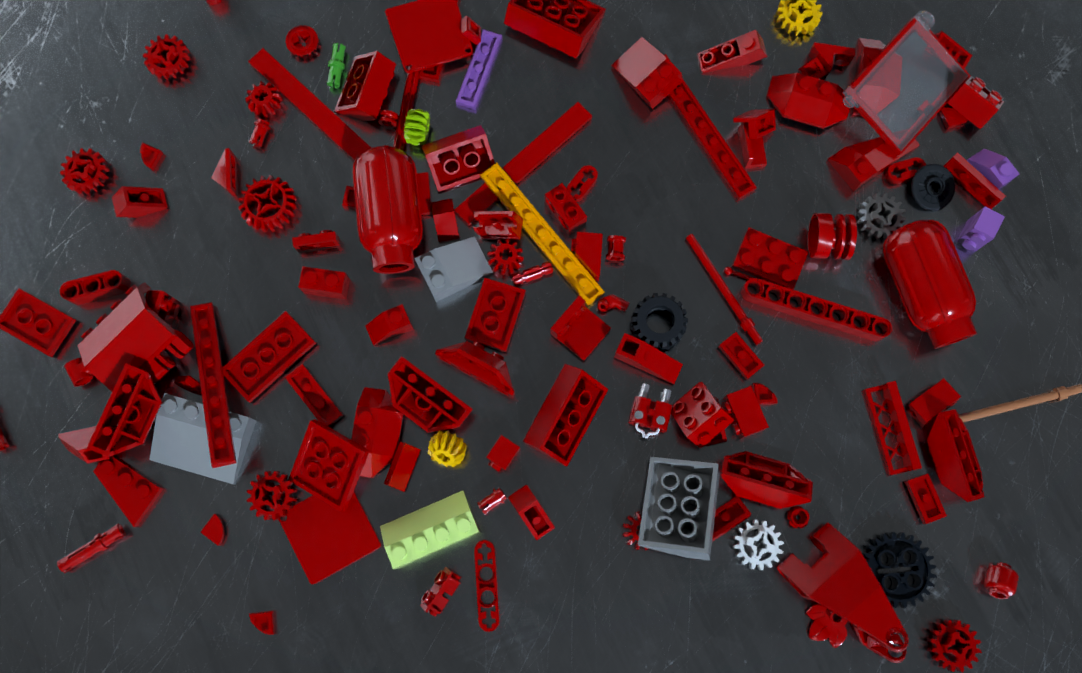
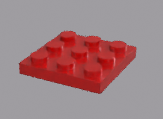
M310 420L288 480H293L295 485L338 511H346L370 450L318 420Z

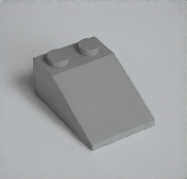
M475 236L435 248L414 258L436 302L494 274Z

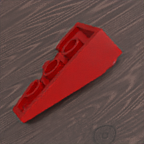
M902 130L892 134L898 140L905 133L906 130ZM881 137L846 146L829 157L828 161L854 192L888 169L890 165L898 162L918 148L920 144L914 139L905 151L897 156Z

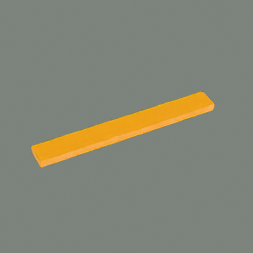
M497 162L480 175L481 179L506 209L514 211L523 219L522 228L578 296L586 301L585 304L587 306H590L605 293Z

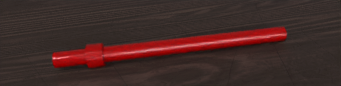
M693 234L688 235L686 240L741 322L740 326L743 331H747L755 345L763 342V339L754 327L755 323L751 318L747 317Z

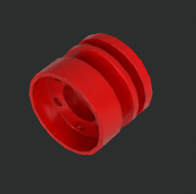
M814 213L810 220L808 231V251L810 257L827 259L831 252L834 259L841 257L844 260H850L854 254L857 241L855 216L852 214H846L845 216L837 214L833 220L832 215L829 213Z

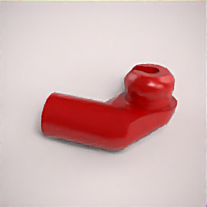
M611 294L601 298L597 303V307L601 312H606L613 308L626 312L630 302Z

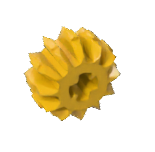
M439 431L431 437L427 453L431 456V460L438 462V465L444 464L445 467L449 465L456 467L457 464H461L465 457L467 444L463 442V438L457 437L456 433L451 434L449 431L445 433Z

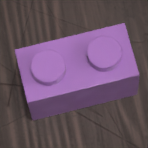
M986 206L967 220L957 242L961 243L968 250L977 251L994 239L1005 216Z

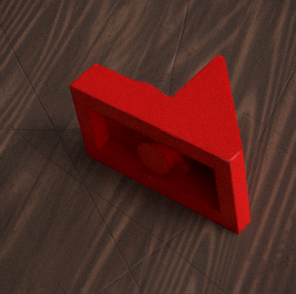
M814 42L808 56L811 60L817 56L829 74L833 63L837 66H849L855 56L856 48Z

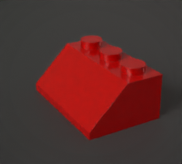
M378 51L355 56L334 112L361 121L376 120L380 115L382 102L388 94L389 83L394 77L396 63Z
M481 125L421 146L438 192L480 178L484 171L495 164L487 135Z

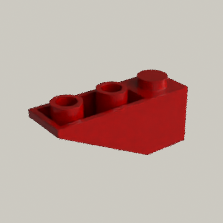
M757 30L697 53L702 73L748 65L767 57L763 38Z
M624 333L614 358L672 384H675L683 366L682 363L627 333Z

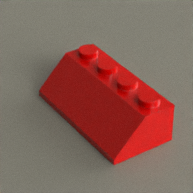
M565 364L523 442L567 467L604 399L608 388L583 369Z

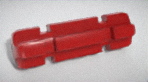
M550 261L542 263L541 266L537 265L523 270L521 274L520 272L512 275V281L515 286H519L524 281L527 283L542 277L543 274L553 273L552 264Z

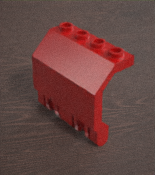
M145 282L139 286L134 284L125 292L127 297L123 301L121 299L116 301L110 307L113 311L109 315L103 314L95 322L98 326L94 330L89 328L81 336L84 340L77 345L84 367L111 392L125 363L149 372L155 385L175 366V361L164 351L165 348L178 359H182L194 348L193 343L182 332L171 328L148 306L144 294L151 288Z

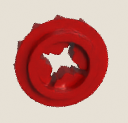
M300 25L288 32L285 43L288 50L294 56L299 55L303 57L307 54L311 56V52L317 50L319 39L313 28ZM299 36L306 42L305 47L299 44Z

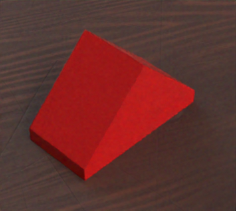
M453 199L431 202L439 243L459 240Z

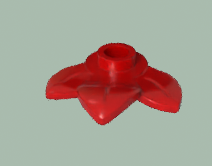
M815 604L806 611V614L814 620L809 630L810 639L815 641L829 639L834 648L839 647L847 637L845 625L848 620L843 617L839 620H834L833 615L835 613L820 604Z

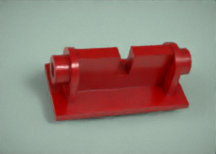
M445 566L443 571H439L436 575L434 585L430 591L427 590L424 593L420 605L422 609L434 617L437 614H441L449 601L442 595L446 592L452 596L461 583L459 581L461 577Z

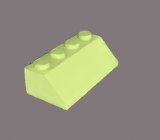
M464 490L380 526L384 547L393 569L400 568L480 533Z

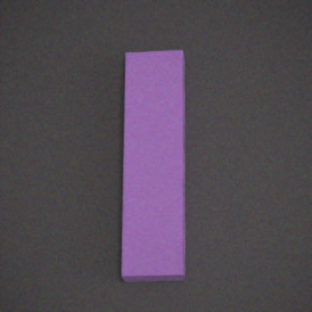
M482 30L481 42L475 48L456 99L457 105L476 110L502 41L501 34Z

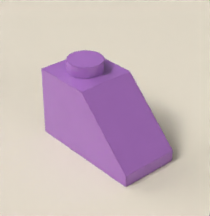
M985 148L967 159L973 167L998 189L1004 187L1020 175L1007 157Z

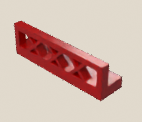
M896 381L864 389V395L888 476L921 469V462ZM882 391L884 400L881 405L873 401L872 392ZM881 411L889 415L890 422L887 427L879 422L878 417ZM888 433L896 438L897 443L894 448L886 445L885 437ZM894 454L902 458L904 468L893 469L891 460Z

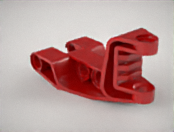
M825 523L810 537L812 543L824 555L810 567L792 553L776 567L778 572L803 598L819 603L854 624L858 639L865 647L892 663L902 662L906 657L909 638L886 594L860 549L830 523ZM899 635H901L904 638V643ZM888 649L896 653L902 652V655L897 658L892 657Z

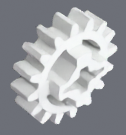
M753 520L752 526L749 522H745V529H737L740 536H733V539L738 541V544L732 547L739 550L735 556L743 557L742 565L749 562V569H754L757 565L759 570H763L764 564L771 568V561L779 562L776 555L783 554V551L778 548L784 542L777 539L781 533L773 532L774 525L766 527L767 521L765 520L760 525L758 520ZM757 529L754 536H746L750 531ZM767 534L770 536L772 544L769 543ZM754 541H759L762 544V548L757 549ZM744 545L749 550V556L746 554L744 550ZM770 553L767 558L759 561L762 554Z

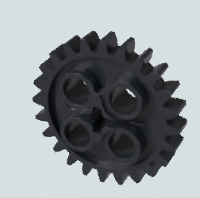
M889 532V537L886 534H880L881 541L873 538L872 541L875 546L866 545L869 553H862V555L866 558L869 567L892 607L897 608L899 603L901 608H907V602L910 606H916L915 599L923 602L924 599L921 594L930 595L927 586L935 587L930 578L937 577V575L931 573V569H935L937 566L929 563L934 556H926L929 548H920L922 541L916 540L913 542L914 536L908 535L905 538L904 532H899L897 536L895 532ZM906 551L911 555L909 563H906L903 558ZM883 553L888 556V563L886 565H883L881 562V555ZM917 566V570L878 573L879 569ZM910 574L915 579L913 586H909L907 582ZM887 576L892 580V585L889 589L884 584Z

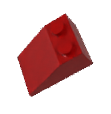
M643 37L611 65L651 109L657 106L683 82L682 73Z

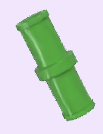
M334 43L332 45L331 60L328 62L329 75L327 85L333 87V80L335 79L334 87L338 88L340 87L342 70L345 68L343 61L346 46L340 44L338 52V43Z

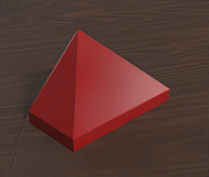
M226 148L211 178L232 196H237L236 156L230 148Z

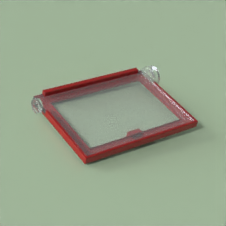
M921 10L913 16L841 93L844 96V105L849 108L854 107L897 156L905 151L971 76L930 30L935 25V19L931 13L925 10Z

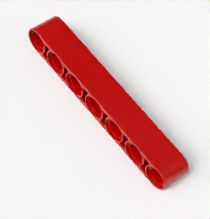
M758 278L747 280L741 288V297L747 302L871 341H880L892 331L891 323L883 317ZM747 287H755L757 294H751ZM770 292L777 295V301L769 298ZM790 299L796 300L798 307H793L790 304ZM811 306H816L819 309V314L813 313ZM832 312L839 314L840 321L833 318ZM854 319H858L861 322V328L854 324ZM875 325L882 329V334L876 332Z

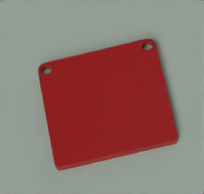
M417 0L385 10L397 51L406 73L462 59L473 54L470 40L462 34V16L456 0ZM466 49L471 50L469 53L465 52Z
M355 491L352 494L347 510L343 512L338 511L312 495L294 505L293 510H286L287 519L285 521L279 515V522L310 584L320 582L379 549L382 545Z

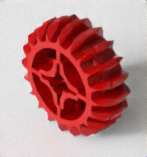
M261 175L260 181L253 178V185L246 184L247 191L241 190V194L244 196L238 198L239 203L242 204L238 206L240 212H243L241 217L246 220L249 226L253 225L255 230L261 228L263 232H267L268 228H270L272 232H275L276 226L283 229L282 223L290 224L288 217H295L294 212L291 210L297 209V205L294 203L297 201V198L293 195L294 190L289 188L288 182H283L281 178L277 177L275 179L269 175L266 180ZM279 192L283 194L282 206L277 202ZM254 202L258 204L256 216L253 213Z

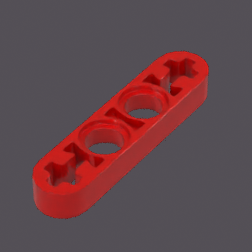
M482 540L476 544L474 549L478 622L482 630L491 632L498 627L500 622L496 554L493 543L488 540ZM482 544H486L488 548H491V552L487 553V560L492 559L493 564L484 563L479 565V560L483 561V554L478 552L482 548ZM483 567L491 568L493 576L490 580L486 581L480 577V570ZM486 590H490L494 594V600L490 604H485L481 599L482 593ZM495 606L496 611L491 610V618H495L496 622L492 623V627H488L486 623H483V619L487 617V610L482 612L481 607L490 608Z

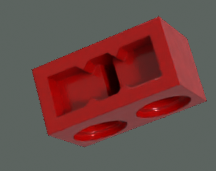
M563 183L545 194L546 206L569 236L586 225L587 215Z

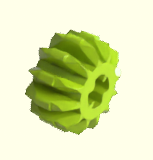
M411 109L406 116L404 138L406 143L411 145H424L429 137L430 115L427 111L421 109Z

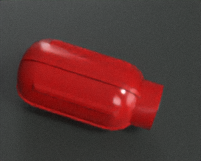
M388 145L377 146L361 153L356 157L353 164L352 174L358 236L362 246L372 255L374 272L382 274L407 272L415 268L413 251L419 246L423 231L417 170L412 158L403 150Z
M918 220L896 229L887 236L883 244V254L904 308L912 324L920 331L928 333L934 349L954 344L978 334L971 319L976 306L974 291L945 226L935 220Z

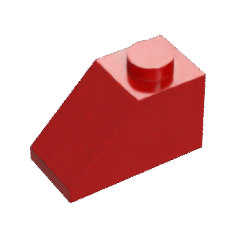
M122 186L112 197L116 217L137 218L168 208L163 188Z
M577 232L576 239L572 238L571 251L575 252V257L595 281H599L603 234Z
M403 304L382 312L365 325L373 346L414 329Z
M527 485L508 497L536 541L555 528Z

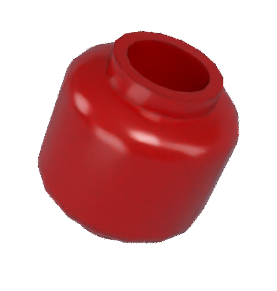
M999 562L997 565L989 566L986 570L984 587L995 598L1008 599L1016 593L1019 576L1015 570L1011 569L1012 567L1009 564Z

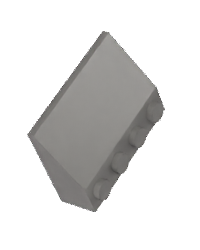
M164 393L161 407L156 415L149 460L235 485L256 420L229 412L236 463L212 468L203 404Z
M650 457L638 546L686 558L710 561L720 476L718 463Z

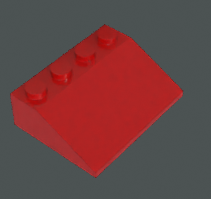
M511 0L508 3L504 24L577 59L586 47L606 9L588 0Z

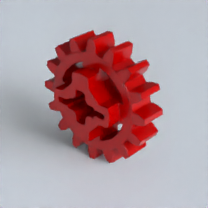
M165 34L164 39L157 36L156 42L150 40L152 45L151 47L145 46L148 53L143 54V57L146 59L144 64L152 75L155 74L159 79L163 75L166 80L169 79L170 75L177 78L176 73L178 72L184 74L182 68H188L189 65L186 61L191 60L188 55L190 51L182 40H178L175 35L170 38L168 34Z
M80 148V153L78 154L72 151L73 156L71 158L69 156L65 157L68 162L61 163V166L65 168V170L60 171V174L64 177L62 182L78 194H81L83 191L88 195L90 189L97 192L98 185L104 187L102 180L109 178L105 175L106 172L110 171L106 166L108 162L100 153H95L90 148L88 151Z
M265 471L264 476L262 474L257 475L258 481L250 482L253 489L247 490V493L251 494V498H248L246 501L253 503L249 508L250 511L257 510L256 517L264 515V520H270L271 517L273 520H277L279 515L282 517L287 516L286 510H293L294 508L290 503L297 501V498L292 497V493L297 492V489H291L294 481H286L288 475L282 474L280 476V471H274L273 474L271 471ZM270 480L277 481L280 484L275 486ZM269 505L271 509H274V511L268 510L264 508V506Z
M946 619L944 620V625L936 623L938 630L931 629L930 632L934 636L933 638H927V641L932 643V647L927 648L928 651L935 653L931 659L933 661H940L938 666L944 669L947 667V670L955 672V670L964 672V666L972 669L971 661H979L975 654L982 652V650L976 648V645L981 643V640L974 639L977 632L969 630V624L963 623L961 625L960 620H954L952 623L951 620ZM957 630L965 636L964 639L960 637V633ZM955 642L961 643L954 646L953 649L948 648L952 647V645H955ZM943 653L948 654L949 659H952V661H949Z

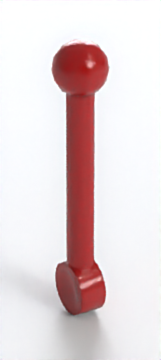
M731 267L724 269L726 275L732 274L746 280L754 278L734 271Z

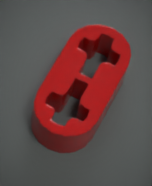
M918 157L894 163L885 171V179L893 185L910 181L917 170L909 171V169L913 165L920 169L926 163ZM893 171L895 173L902 171V173L898 177L896 175L892 176L891 174Z
M591 165L583 166L568 184L567 190L571 195V189L576 190L578 186H581L579 189L580 195L575 194L573 196L576 202L583 200L595 185L598 177L597 170ZM584 173H592V179L588 178L585 182H583L585 176Z

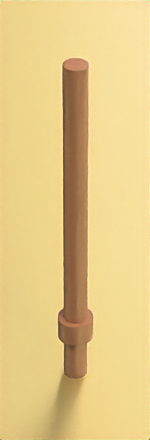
M1082 384L1070 387H1057L1050 392L958 414L963 422L1055 399L1057 401L1068 399L1071 395L1082 393Z

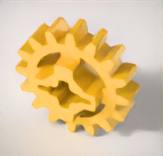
M781 0L776 11V15H779L777 22H783L781 29L787 27L788 34L791 31H795V36H798L799 32L806 35L808 30L813 32L815 27L818 26L823 12H820L822 6L816 5L817 0Z

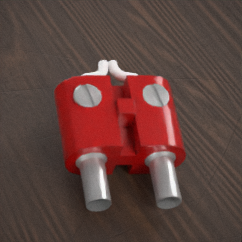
M643 383L640 396L634 397L629 424L635 426V429L642 433L643 438L657 435L659 432H667L672 411V405L669 404L671 390L664 389L661 401L655 402L647 398L650 385ZM639 427H647L655 432H648L645 436V432Z

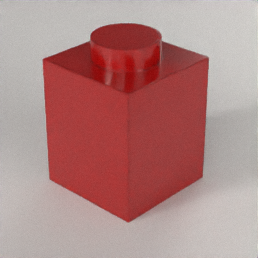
M501 435L486 457L490 461L488 465L498 472L501 469L506 472L520 451V447Z

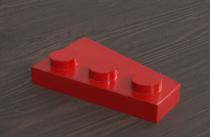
M114 455L110 456V459L100 461L93 471L133 527H137L163 490L162 487Z

